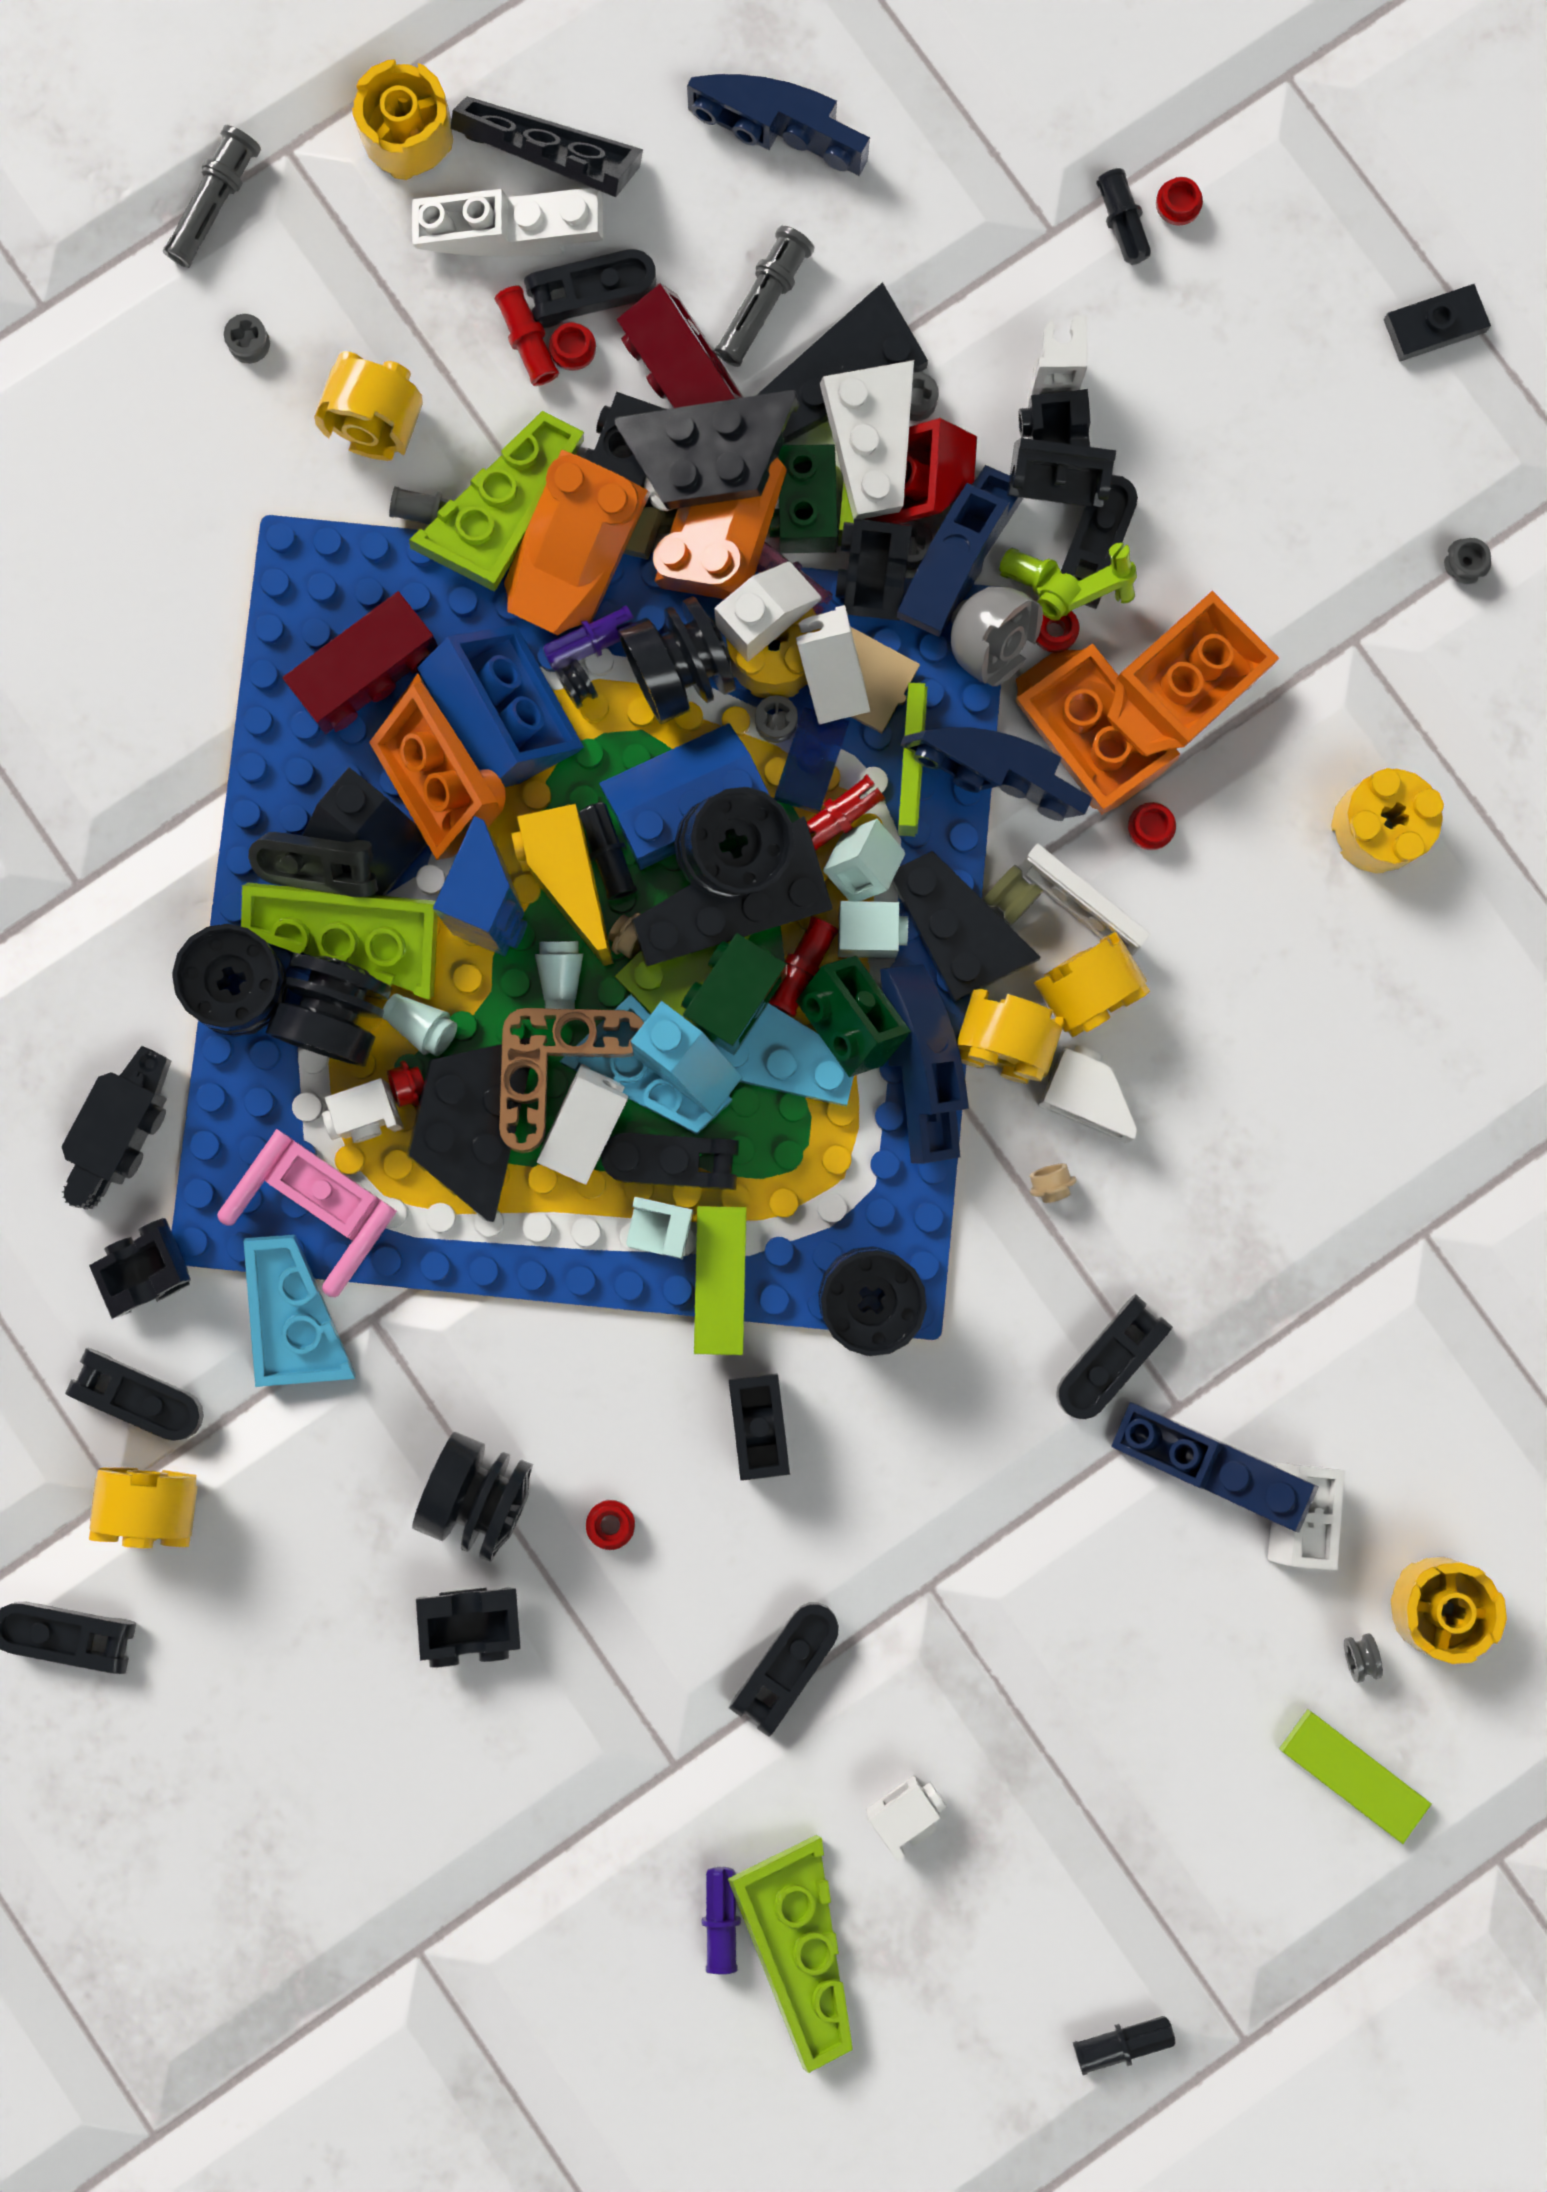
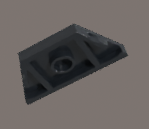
M795 390L615 417V425L668 510L761 496L770 476V465L778 457L784 443L782 436L791 413H796L799 407V397Z
M530 1038L521 1039V1044H530ZM502 1044L429 1061L407 1152L408 1158L424 1171L431 1174L454 1196H457L478 1213L479 1217L489 1222L495 1221L511 1153V1148L503 1141L499 1129ZM519 1068L511 1075L510 1084L515 1092L519 1094L525 1093L530 1068ZM510 1100L509 1109L518 1107L520 1114L522 1104ZM517 1125L510 1126L509 1133L515 1134Z

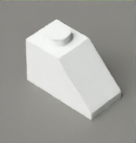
M788 561L752 576L715 607V623L720 632L748 662L820 602L822 597L794 565Z
M1075 1045L1074 1050L1065 1048L1058 1056L1038 1106L1122 1142L1128 1143L1134 1140L1138 1129L1112 1067L1100 1062L1102 1055L1092 1049L1080 1045Z

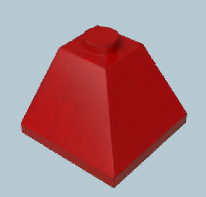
M942 418L910 426L903 507L898 513L866 518L864 520L901 524L940 514L960 495L967 483H974L977 436Z

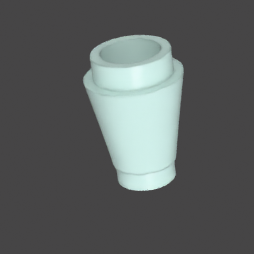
M578 941L539 942L540 954H535L545 1000V1009H575L583 954L578 952Z
M397 993L388 999L383 1008L384 1014L382 1018L388 1021L393 1028L424 1055L431 1053L435 1056H440L446 1051L455 1037L457 1023L450 1019V1014L446 1011L403 997Z

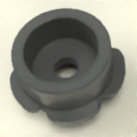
M1477 538L1454 541L1448 548V556L1444 559L1447 573L1450 576L1457 577V581L1462 584L1476 583L1478 578L1486 576L1491 568L1490 549L1485 542ZM1469 558L1471 565L1464 564L1463 559Z

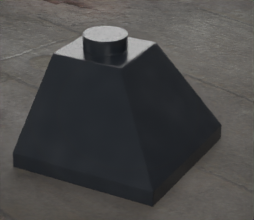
M350 767L347 768L317 803L302 835L347 843L356 840L369 841L372 844L374 858L369 863L370 872L376 875L378 891L373 895L385 896L428 845L417 825L387 797ZM342 864L343 872L351 874L350 866Z

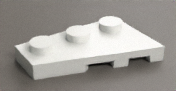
M914 360L823 376L820 382L853 520L854 518L866 519L898 513L903 507Z

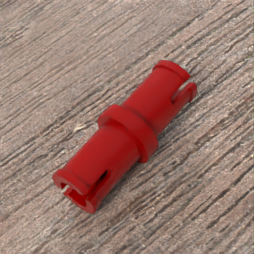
M515 285L503 289L495 296L494 300L499 306L510 331L508 336L509 343L512 349L518 350L529 374L531 384L533 386L547 384L558 377L559 371L555 367L543 340L546 333L542 323L535 321L521 286Z
M867 774L834 801L829 798L822 803L825 808L807 821L810 835L816 833L812 837L815 851L841 831L847 834L853 829L851 824L880 801L885 800L878 787L866 797L860 799L863 794L875 786V783Z
M811 916L810 923L794 954L788 953L784 961L787 964V976L769 1002L772 1006L795 1017L799 1007L796 1003L797 998L819 971V966L830 944L839 932L833 925Z

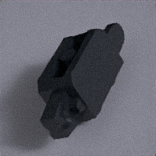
M141 1046L120 1075L110 1072L98 1076L61 1146L65 1160L75 1164L66 1181L67 1185L63 1186L64 1191H62L64 1193L62 1198H65V1203H69V1206L88 1210V1208L93 1209L94 1206H98V1202H101L100 1198L104 1197L111 1182L122 1185L125 1178L130 1179L137 1172L143 1160V1153L140 1150L148 1134L154 1135L158 1131L166 1115V1109L163 1106L167 1098L161 1096L160 1093L172 1062L170 1059Z

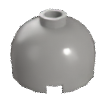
M987 587L972 595L968 600H963L954 610L951 619L953 625L951 630L952 653L958 664L973 678L985 684L998 686L1007 681L1026 660L1024 656L1019 654L1026 641L1028 640L1035 644L1039 636L1043 621L1042 606L1032 600L1030 596L1011 587Z

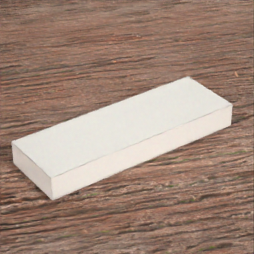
M1037 843L1019 867L1024 877L1033 884L1039 885L1045 894L1100 938H1104L1117 931L1132 956L1151 935V933L1040 844Z

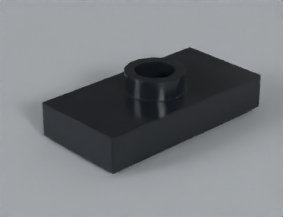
M1475 283L1388 312L1383 319L1400 362L1484 334L1491 327Z

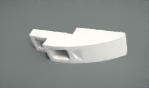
M592 187L507 197L502 189L413 199L412 244L416 249L486 257L544 256L564 254V245L603 240V195L599 190Z

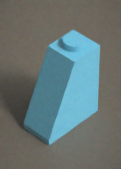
M662 1001L630 1041L636 1059L711 1116H714L742 1079L741 1074L701 1030Z

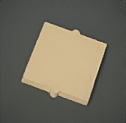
M851 627L870 707V712L851 716V718L882 734L897 706L905 703L906 696L904 694L908 689V682L911 683L920 664Z

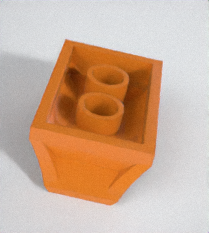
M561 450L558 458L548 468L546 486L504 581L508 600L507 612L556 635L581 625V622L585 620L589 624L593 622L650 496V492L625 477L564 450Z
M778 457L770 465V476L761 496L678 508L670 534L658 542L653 554L654 566L657 569L654 581L661 589L726 599L755 575L787 471Z
M1212 590L1118 675L1112 705L1107 715L1108 721L1143 756H1149L1168 749L1185 747L1237 698L1250 689L1278 661L1279 657Z
M1092 643L1081 650L1067 649L1063 652L1051 653L1016 678L1017 698L1015 702L1053 753L1062 757L1060 762L1079 785L1081 791L1092 797L1090 806L1097 809L1102 815L1119 807L1155 781L1179 759L1180 753L1175 748L1143 756L1108 721L1107 715L1112 705L1118 674Z
M417 674L392 707V712L369 743L436 860L451 858L458 853L474 816L483 819L486 826L490 827L504 808L506 789L495 772L489 769L478 770L462 742L432 698L421 676Z

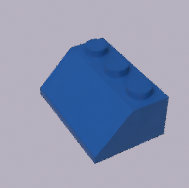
M516 625L448 636L417 667L438 707L462 742L478 770L489 769L495 772L505 787L520 784L584 748Z
M730 723L599 783L640 870L676 854L674 841L680 821L692 806L730 788L749 787L766 792L769 795L750 753Z
M474 816L433 906V910L452 935L505 957L510 946L517 948L527 927V921L522 920L525 913L497 844L484 820Z

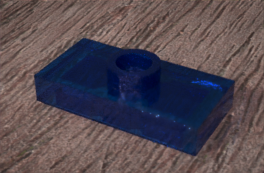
M803 708L774 796L776 801L816 814L821 811L822 803H824L850 721L839 719L819 724L815 710Z

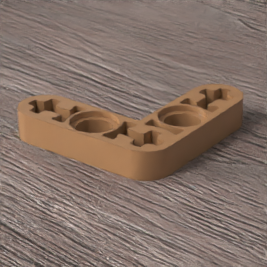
M544 1008L517 1009L509 1014L504 1022L502 1035L499 1124L500 1135L505 1144L513 1151L526 1153L538 1148L544 1140L546 1132L548 1056L632 1057L634 1053L630 1042L631 1039L629 1040V1046L621 1047L618 1038L603 1037L605 1047H595L598 1037L595 1020H605L603 1025L604 1031H617L620 1028V1022H629L630 1029L638 1032L644 1024L638 1015L625 1010ZM529 1019L532 1027L535 1029H548L546 1019H556L552 1030L555 1046H545L548 1040L546 1035L531 1036L530 1044H521L519 1036L512 1035L513 1029L521 1028L522 1020ZM571 1020H580L589 1028V1037L580 1046H569L561 1038L563 1026ZM522 1067L531 1068L538 1075V1085L529 1094H519L511 1088V1075L515 1070ZM510 1100L521 1104L539 1101L538 1110L527 1107L528 1123L531 1126H536L537 1130L536 1134H528L525 1143H518L517 1136L509 1133V1127L518 1125L519 1109L518 1107L509 1109Z

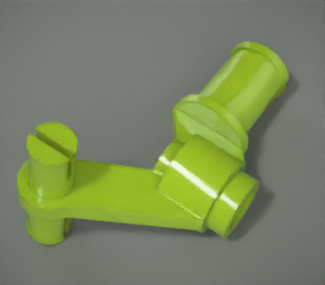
M1116 543L1110 547L1111 565L1080 581L1071 574H1062L1055 560L1048 558L1042 561L1019 552V550L1013 547L1006 551L999 567L1000 576L1007 579L1010 578L1033 588L1034 594L1039 596L1037 603L1042 606L1043 615L1051 620H1059L1070 611L1114 590L1116 601L1119 602L1121 599L1123 604L1131 602L1135 598L1133 583L1137 578L1135 564L1130 561V548L1127 544L1123 548V543Z

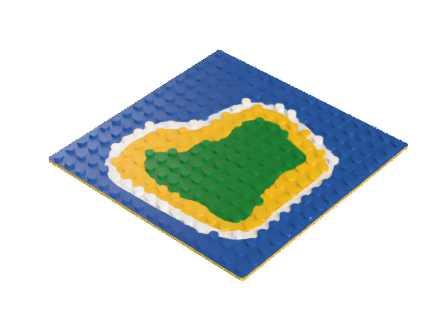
M266 515L263 517L259 528L210 926L232 924L241 927L242 885L246 883L277 885L264 881L252 869L248 859L252 843L268 832H281L302 836L317 803L348 767L381 792L414 822L369 742L390 715L392 707L416 675L419 674L421 676L420 672L412 674L410 671L396 682L395 690L388 697L379 702L370 701L357 711V718L348 727L340 731L333 729L326 735L282 678L397 591L401 593L433 634L438 646L448 636L516 625L584 748L520 784L505 787L506 799L504 808L488 828L501 852L525 913L522 920L527 921V927L518 947L510 946L504 957L452 935L438 916L434 997L428 1000L414 995L413 991L391 985L390 997L397 993L403 997L446 1011L450 1014V1019L457 1023V1031L453 1041L440 1056H435L431 1053L422 1054L383 1018L359 1016L356 1025L368 1030L375 1036L365 1067L335 1060L280 1041L266 1034L267 1027L255 1034L233 1037L216 1033L198 1021L172 1224V1234L186 1266L246 1272L243 1242L245 1238L296 1235L314 1279L326 1280L352 1243L351 1239L326 1224L269 1185L266 1181L260 1186L235 1224L227 1226L218 1220L217 1214L275 1130L278 1129L397 1210L392 1220L349 1280L352 1283L695 1317L697 1206L746 1207L744 1322L829 1330L820 1314L818 1291L824 1272L837 1257L851 1249L875 1246L894 1252L915 1269L925 1287L927 1309L921 1329L913 1338L924 1340L938 1339L943 1329L958 1158L925 1164L911 1163L902 1066H889V1059L881 1067L854 1076L847 1107L739 1082L729 1095L732 1102L697 1135L627 1099L609 1139L621 1133H639L738 1140L739 1154L738 1156H733L732 1174L737 1175L736 1190L620 1182L607 1174L602 1165L601 1155L586 1185L537 1163L541 1147L577 1073L561 1064L560 1061L565 1056H548L545 1137L540 1146L531 1152L520 1153L511 1149L494 1222L483 1220L457 1196H454L431 1174L424 1171L407 1157L418 1106L414 1107L412 1104L399 1108L396 1104L404 1129L394 1132L384 1125L380 1127L381 1135L358 1143H354L352 1137L347 1139L340 1137L331 1140L323 1121L322 1112L329 1110L325 1097L379 1078L389 1083L387 1070L400 1067V1061H405L409 1069L418 1067L424 1081L428 1063L432 1059L502 1044L503 1026L509 1014L523 1008L545 1009V1000L535 954H540L539 942L578 941V952L583 954L575 1009L615 1010L631 995L616 980L615 976L632 959H629L622 953L615 954L612 951L613 941L608 939L613 964L604 966L538 886L531 871L523 872L521 863L517 860L512 840V833L520 831L517 816L576 804L580 815V811L591 804L604 803L607 805L619 843H625L627 849L623 854L633 883L637 888V891L629 896L617 900H608L607 891L596 861H591L608 937L611 928L622 915L633 917L635 913L642 914L689 886L690 883L686 880L677 864L676 854L642 870L639 869L599 783L730 723L750 753L769 795L783 806L792 823L805 816L807 822L825 808L822 803L829 798L834 801L867 774L875 783V786L863 794L860 799H863L878 787L885 800L880 801L854 821L851 826L855 828L878 819L905 852L900 866L933 851L981 899L992 788L981 790L978 793L969 792L955 785L953 782L954 777L945 771L930 769L922 765L918 834H915V837L898 836L904 747L900 744L905 736L908 689L904 694L906 696L905 703L897 706L882 734L851 717L819 724L807 684L799 690L798 694L787 698L793 702L797 709L798 724L795 733L785 742H767L760 737L755 726L756 708L765 698H759L751 694V691L742 686L736 677L734 678L735 691L726 695L720 692L712 677L708 678L714 695V700L706 703L698 695L693 686L687 688L686 693L690 711L661 725L654 716L640 689L620 641L601 650L602 656L600 657L593 654L578 661L591 680L598 697L594 700L590 697L585 698L582 702L583 706L577 709L561 685L556 672L549 665L543 647L547 643L581 628L582 625L567 629L561 634L556 635L507 612L508 600L504 581L510 567L494 592L410 549L409 539L419 529ZM651 552L649 560L623 554L593 620L594 622L626 605L634 618L618 625L616 628L630 621L634 623L647 617L655 625L660 635L668 632L664 609L670 606L673 607L683 624H686L682 601L694 596L705 613L715 622V607L725 599L661 589L654 581L657 574V569L653 562L654 553ZM758 563L755 575L779 565ZM795 567L822 597L821 601L813 607L816 615L834 611L836 607L844 605L845 599L835 598L838 571ZM905 577L903 599L913 578ZM973 584L964 600H968L972 595L987 587L998 586ZM848 615L850 627L920 664L911 683H925V687H928L925 730L946 727H971L997 731L1001 684L991 686L980 682L958 664L952 653L951 630L953 625L951 620L940 637L901 619L897 621ZM721 633L722 638L726 644V637ZM773 640L768 645V650L779 651L780 641ZM571 665L563 668L562 670H569L571 668ZM771 709L766 712L768 715L766 726L774 730V726L777 725L778 730L786 727L785 715L787 713L779 709L778 714H775V709ZM584 829L585 837H586V841H587V846H588V850H589V855H590L593 851H592V849H591V846H590V843H589V840H588L586 831H585V829ZM843 831L815 851L833 909L813 915V917L833 925L838 930L840 902L849 900L823 872V869L840 836L844 833ZM726 839L719 843L722 853L726 851L731 852L737 848L735 839ZM427 845L385 896L436 901L456 855L451 858L436 860ZM891 882L887 891L862 901L899 902V916H908L907 945H899L896 958H859V960L881 990L880 969L923 964L945 1005L957 1041L972 994L953 1003ZM811 916L752 934L748 940L784 962L788 953L794 954L810 923ZM838 933L830 944L819 968L823 965L849 958L838 957ZM268 943L286 969L287 977L308 981L309 976L289 966L292 955L296 954L295 952ZM232 974L229 976L230 984L224 987V989H228L231 993L237 995L241 992L239 985L246 980H241L236 974ZM288 989L285 1003L299 1005L302 996ZM366 996L364 1001L383 1010L388 1000ZM798 1007L795 1017L789 1015L818 1033L800 1007ZM529 1019L522 1020L521 1028L513 1029L512 1035L519 1036L520 1040L531 1038L534 1035H546L548 1040L545 1046H555L552 1030L556 1019H546L548 1029H535L532 1027ZM571 1020L563 1026L561 1038L567 1045L575 1047L590 1033L589 1028L580 1020ZM595 1020L596 1027H597L603 1020ZM962 1063L964 1076H966V1064ZM531 1068L524 1094L531 1093L538 1085V1075ZM539 1101L522 1104L519 1122L515 1131L518 1143H525L528 1134H536L537 1127L531 1126L528 1123L527 1107L538 1110ZM962 1110L956 1111V1113H957V1124H958L959 1142H960ZM700 1154L698 1172L713 1173L714 1155ZM634 1197L693 1210L694 1213L683 1260L627 1246L626 1241L634 1211L632 1207ZM867 1287L862 1288L859 1294L863 1300L858 1307L862 1309L865 1306H869L873 1310L878 1309L881 1303L877 1297L882 1292L881 1289L878 1288L875 1291H871Z

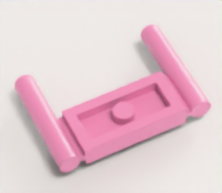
M276 1129L217 1214L218 1220L227 1226L235 1224L260 1186L266 1181L269 1185L352 1240V1243L322 1285V1290L327 1296L337 1297L392 1220L397 1210Z

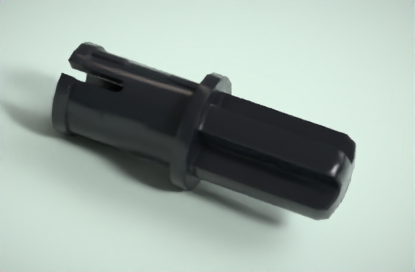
M1115 168L1099 176L1096 184L1100 189L1107 209L1108 217L1106 224L1108 228L1114 229L1124 261L1131 265H1136L1148 259L1151 254V249L1140 220L1143 211L1141 206L1134 202L1125 170Z
M596 803L586 806L580 811V817L593 851L589 857L591 861H596L607 891L608 900H617L635 893L637 888L633 883L623 854L627 848L625 843H619L607 805Z
M1165 2016L1122 2029L1120 2024L1114 2025L1115 2031L1080 2042H1073L1082 2075H1087L1089 2072L1126 2062L1128 2067L1132 2065V2059L1171 2048L1176 2044L1171 2023Z

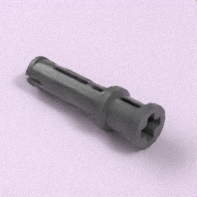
M224 125L220 134L223 139L212 159H205L201 172L204 177L200 186L187 206L172 237H170L163 249V253L168 258L183 267L190 268L201 243L213 225L223 203L229 194H235L236 191L240 190L243 184L240 178L250 159L258 157L261 151L260 145L253 138L234 126Z
M781 225L775 233L777 240L767 258L761 259L756 265L755 275L757 279L738 309L719 345L714 349L720 359L732 366H741L743 358L763 327L779 296L792 290L795 285L793 277L804 258L811 257L815 247L804 234L792 227Z

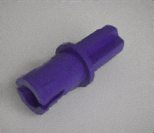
M625 605L620 610L590 624L586 620L581 622V628L547 643L543 647L549 665L554 671H557L560 668L563 669L571 665V662L575 659L580 661L593 654L597 657L602 656L601 650L620 642L618 630L633 623L630 621L618 628L616 627L634 617Z
M713 1867L706 1872V1916L702 1918V1925L707 1927V1966H705V1969L710 1974H732L738 1971V1965L736 1964V1926L741 1925V1917L736 1916V1899L728 1881V1878L736 1875V1872L729 1867Z

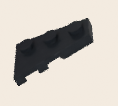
M933 851L898 868L892 884L953 1003L972 994L973 990L983 989L1040 960L1041 956Z

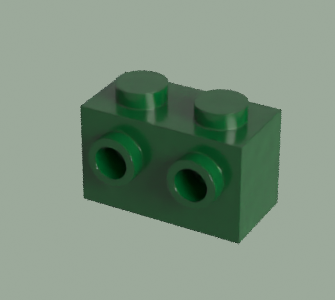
M835 444L782 445L778 458L787 471L778 497L779 508H775L770 523V538L779 537L780 554L835 553L837 546Z
M738 933L735 934L729 944L725 941L719 944L708 963L712 971L703 984L696 981L691 986L681 1004V1007L686 1009L683 1013V1017L701 1030L709 1040L734 1056L787 976V964Z
M857 956L823 965L796 1000L798 1006L849 1078L883 1066L911 1033L909 1027Z

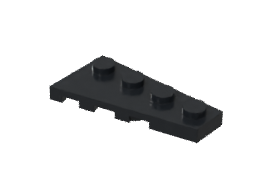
M467 96L452 110L450 129L465 134L467 139L489 144L613 197L618 196L641 165L643 153L641 148Z
M882 282L757 395L790 390L796 391L799 397V407L796 413H791L782 434L784 445L829 421L820 387L823 376L914 360L913 372H921L927 368L928 359Z
M805 816L792 823L795 846L791 862L777 882L759 892L730 898H718L704 894L690 884L632 919L645 966H651L719 945L722 941L729 942L736 933L745 937L832 910L833 907Z

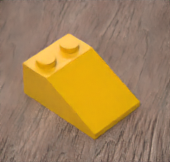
M576 804L517 816L520 831L512 833V840L517 860L521 863L523 872L531 871L538 886L604 966L613 964L585 832Z

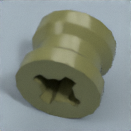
M1014 865L994 885L983 901L990 907L997 906L1004 913V920L1012 926L1044 890L1037 884H1029L1023 878L1022 870Z

